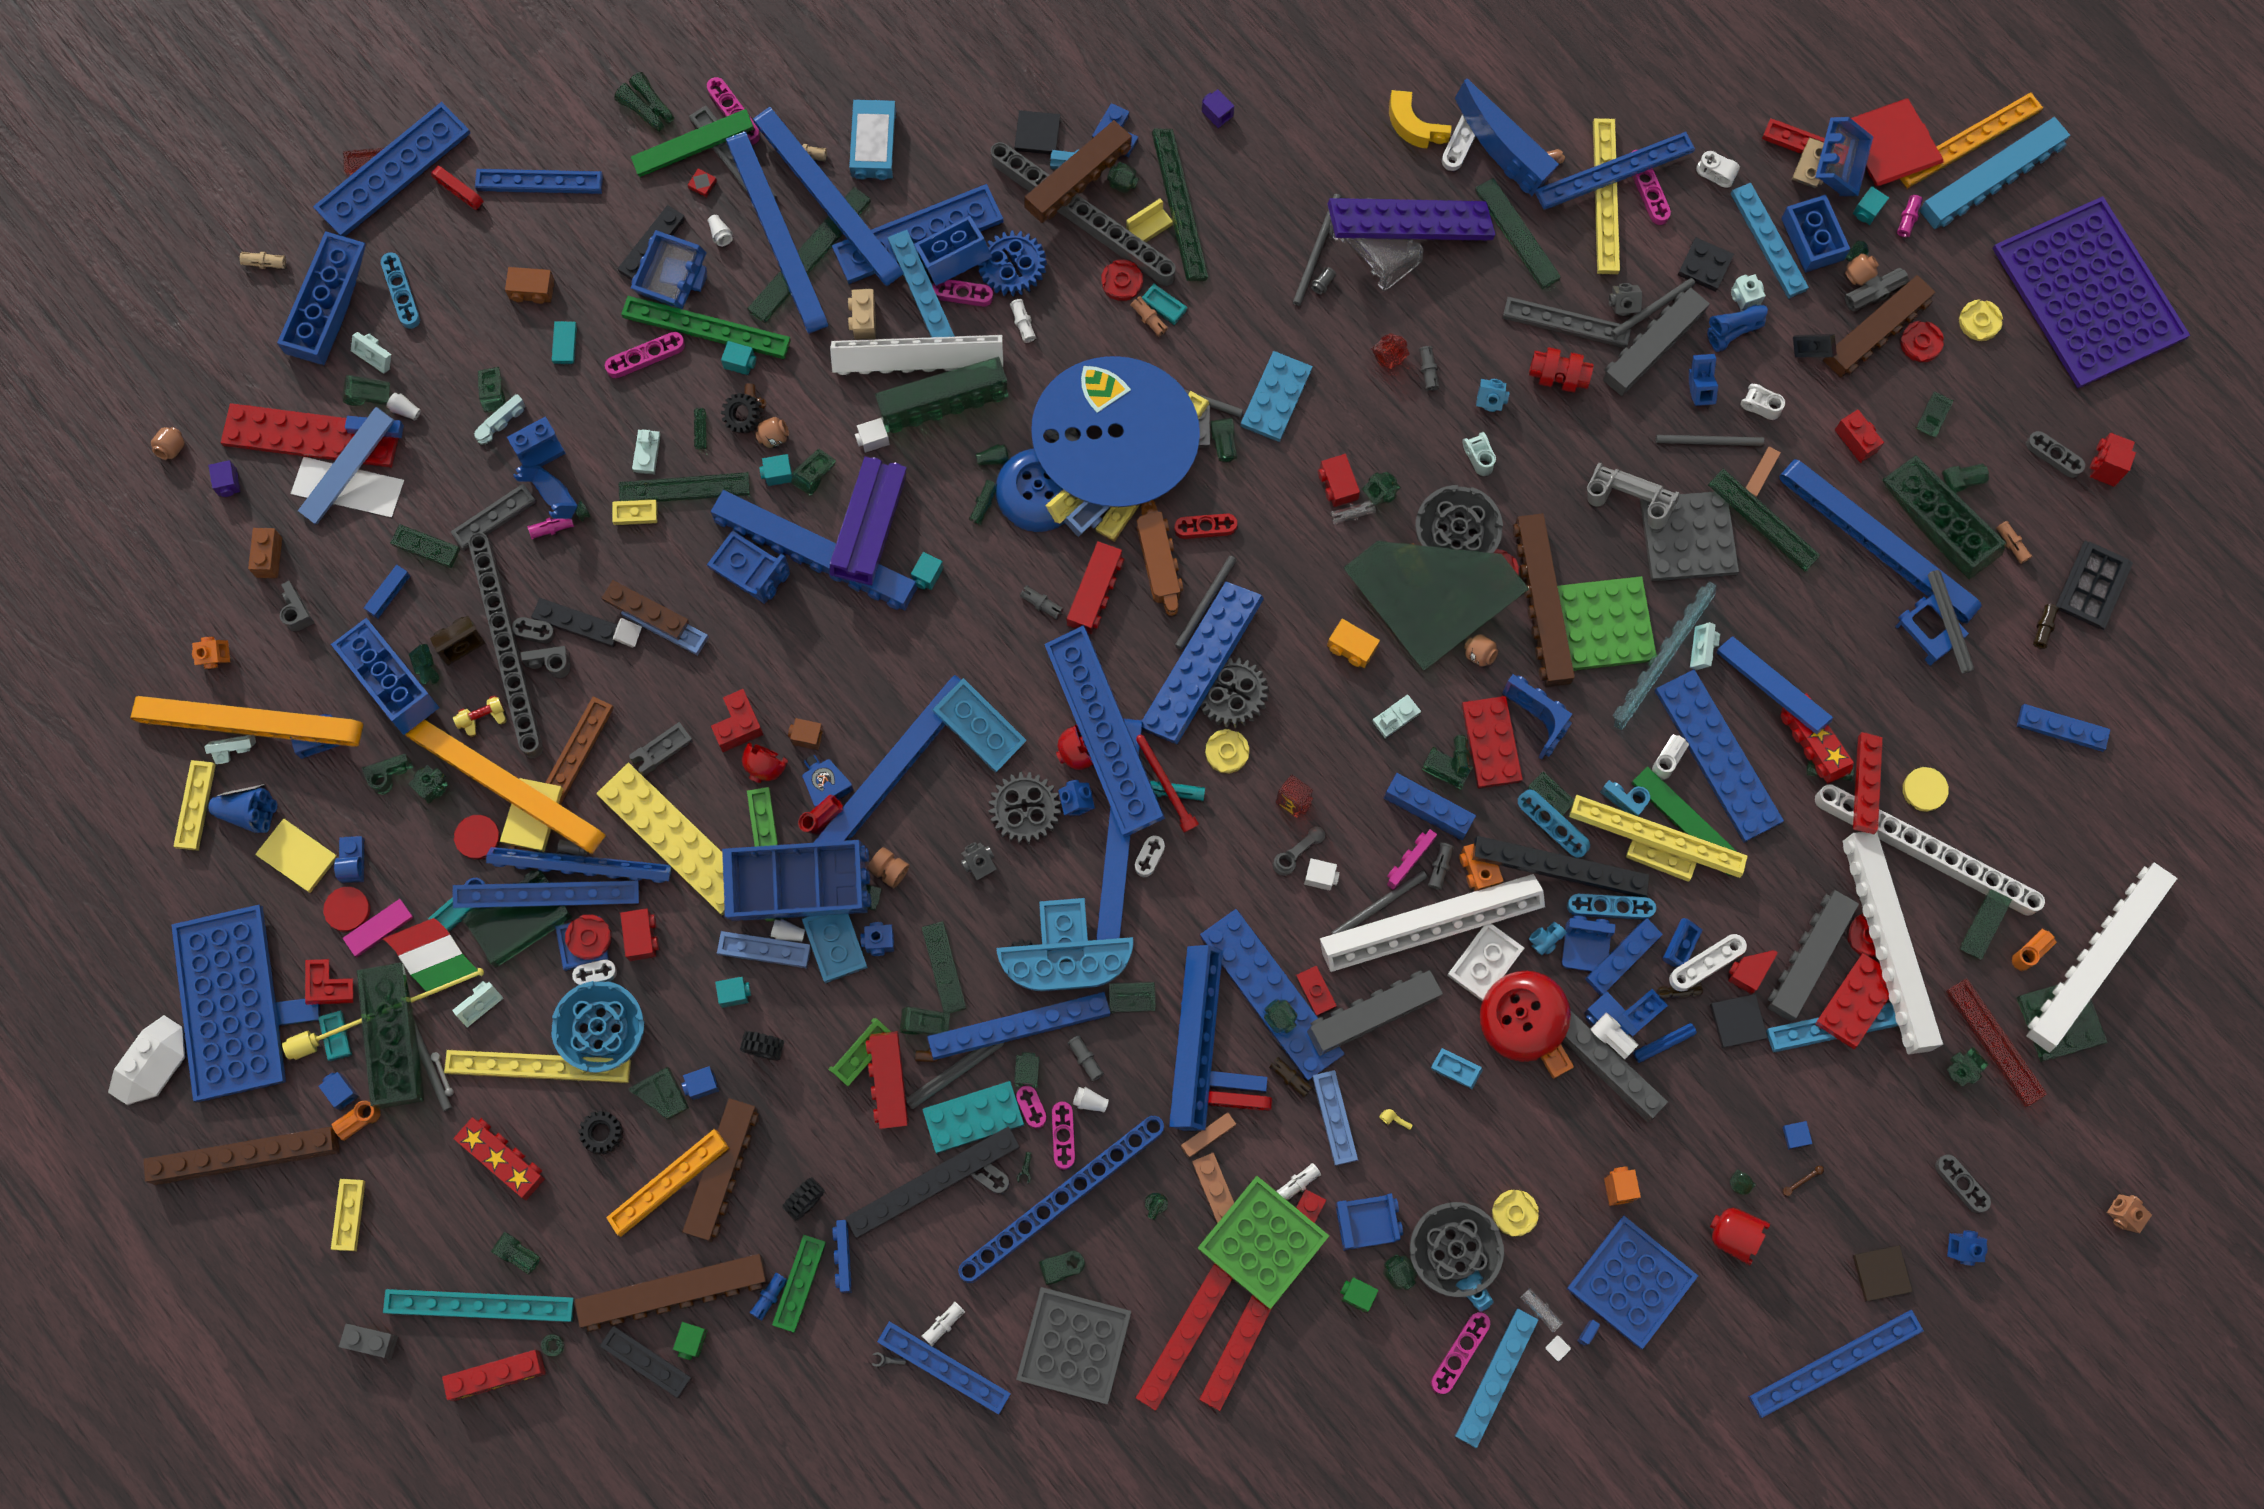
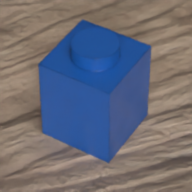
M710 1066L683 1075L685 1082L681 1083L683 1091L692 1100L719 1092L713 1069Z
M339 1072L327 1075L322 1080L323 1083L318 1086L333 1107L339 1111L359 1097L344 1075Z

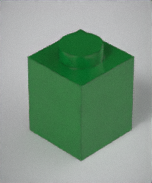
M1353 1277L1350 1282L1345 1281L1340 1293L1344 1295L1342 1298L1343 1302L1367 1313L1378 1293V1289Z
M682 1322L673 1350L679 1352L678 1357L691 1360L692 1356L699 1358L708 1330Z

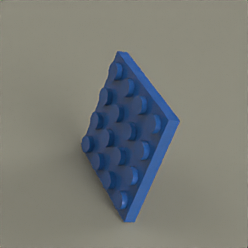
M1622 1216L1566 1289L1642 1350L1697 1279L1698 1275L1628 1218Z

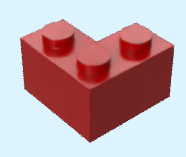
M2109 433L2105 439L2101 438L2096 448L2099 451L2098 456L2093 458L2090 469H2092L2090 478L2115 487L2130 471L2136 452L2132 451L2135 442L2113 433Z
M744 689L723 697L731 717L711 725L722 752L764 735Z

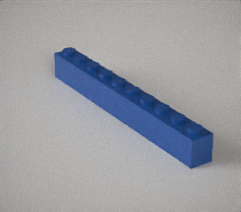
M725 490L722 491L711 510L714 522L719 526L725 527L727 525L733 528V531L740 536H750L757 544H766L778 554L785 553L799 564L804 562L818 573L823 571L829 574V577L834 581L840 582L842 580L848 583V586L853 590L865 591L872 599L877 601L881 599L895 610L900 608L905 611L917 590L916 581L880 564L872 586L831 576L830 561L836 543Z

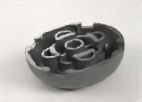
M1458 485L1446 486L1430 494L1421 504L1415 524L1417 540L1424 553L1435 563L1446 568L1458 570L1476 567L1489 559L1501 541L1503 527L1500 511L1488 495L1476 488L1459 487ZM1455 515H1462L1464 519L1460 517L1455 518ZM1438 526H1446L1447 531L1443 532V529L1438 528ZM1471 529L1477 531V534H1474L1473 537L1468 534V531ZM1456 541L1460 544V547L1456 548L1451 543Z
M1450 1202L1432 1208L1418 1221L1410 1240V1257L1415 1272L1430 1289L1449 1297H1466L1484 1290L1497 1277L1503 1263L1504 1244L1496 1223L1483 1210L1467 1203ZM1447 1230L1455 1232L1454 1239L1449 1240L1446 1238ZM1468 1242L1475 1243L1476 1249L1474 1251L1467 1250L1466 1244ZM1457 1247L1459 1254L1453 1255L1451 1248ZM1437 1250H1441L1444 1253L1443 1260L1435 1258L1434 1254ZM1457 1262H1462L1465 1265L1463 1272L1456 1270L1455 1265ZM1474 1272H1479L1483 1277L1481 1284H1478L1475 1289L1461 1290L1456 1286L1457 1282L1467 1278Z

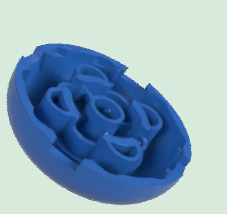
M1034 448L1017 453L1003 465L996 480L995 493L1000 511L1015 526L1027 531L1044 532L1058 528L1065 523L1064 521L1056 523L1045 506L1063 489L1052 479L1044 477L1047 473L1042 468ZM1027 474L1031 476V478L1029 480H1025L1022 476ZM1047 492L1054 494L1050 499L1045 498ZM1025 493H1030L1032 498L1030 500H1027L1023 497V495Z

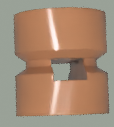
M882 847L870 861L867 871L877 878L882 877V881L894 889L903 880L910 865L901 858L895 859L891 851Z

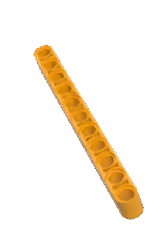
M143 696L135 697L130 717L133 721L146 724L290 740V737H292L294 740L354 747L359 746L364 726L362 722L352 719Z
M425 719L405 734L418 745L590 854L594 853L606 835L593 825Z

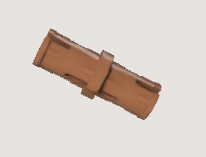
M1141 296L1137 297L1138 301L1135 299L1131 303V307L1142 317V322L1144 324L1147 323L1158 337L1162 335L1161 332L1164 334L1168 327L1156 315L1155 309H1151Z
M2008 521L1996 527V530H1998L2007 543L2005 546L2007 549H2011L2020 564L2032 558V555L2022 543V537L2017 536Z

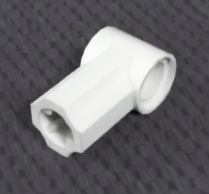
M1672 735L1655 761L1652 771L1661 780L1671 776L1689 746L1686 739L1679 735ZM1659 764H1666L1669 770L1662 769Z
M1605 1013L1590 1029L1601 1041L1608 1043L1624 1059L1638 1046L1636 1041L1621 1029V1025L1608 1013Z

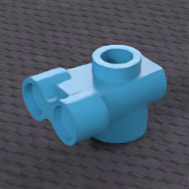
M1554 921L1546 931L1542 927L1535 930L1529 937V940L1533 943L1532 947L1540 955L1544 953L1549 954L1555 949V943L1561 940L1567 932Z
M1474 1272L1467 1278L1457 1282L1456 1286L1461 1290L1475 1289L1478 1284H1481L1483 1277L1479 1272ZM1486 1288L1474 1295L1466 1296L1480 1312L1488 1309L1493 1304V1299Z

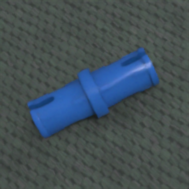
M775 1272L766 1289L760 1292L761 1296L750 1311V1314L763 1321L772 1304H776L777 1296L788 1280Z

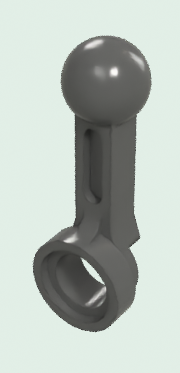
M1318 826L1310 828L1307 837L1295 847L1286 851V853L1276 855L1272 864L1274 871L1282 876L1290 875L1295 869V860L1313 844L1323 842L1325 839L1324 830ZM1287 859L1290 862V866H1282L1279 860Z

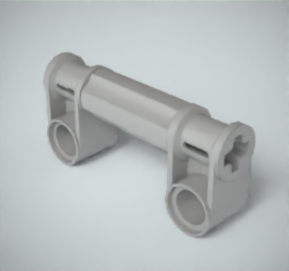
M1602 463L1597 464L1587 486V499L1592 506L1603 505L1612 488L1651 502L1648 507L1647 522L1653 529H1661L1666 525L1680 498V492L1668 491L1663 489L1661 485L1618 469L1612 470L1604 467ZM1596 491L1601 492L1600 494H1593ZM1654 514H1660V515H1662V516H1661V517H1654L1653 515H1654Z

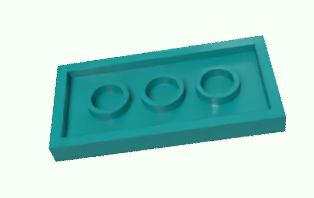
M1010 1081L922 1109L936 1154L988 1138L1008 1126L1011 1130L1024 1126Z

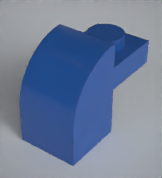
M1715 354L1693 355L1692 369H1689V386L1695 406L1716 404L1718 384L1714 377L1716 366Z

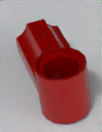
M829 795L811 812H805L800 816L798 821L799 828L804 832L820 835L827 827V824L843 811V805L834 795Z

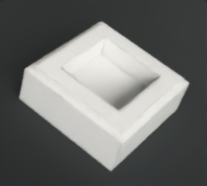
M621 618L619 619L613 640L633 648L636 645L642 626Z

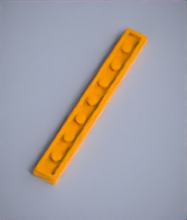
M2030 92L1938 145L1937 149L1943 157L1944 163L1900 178V180L1908 189L2042 111L2043 107Z

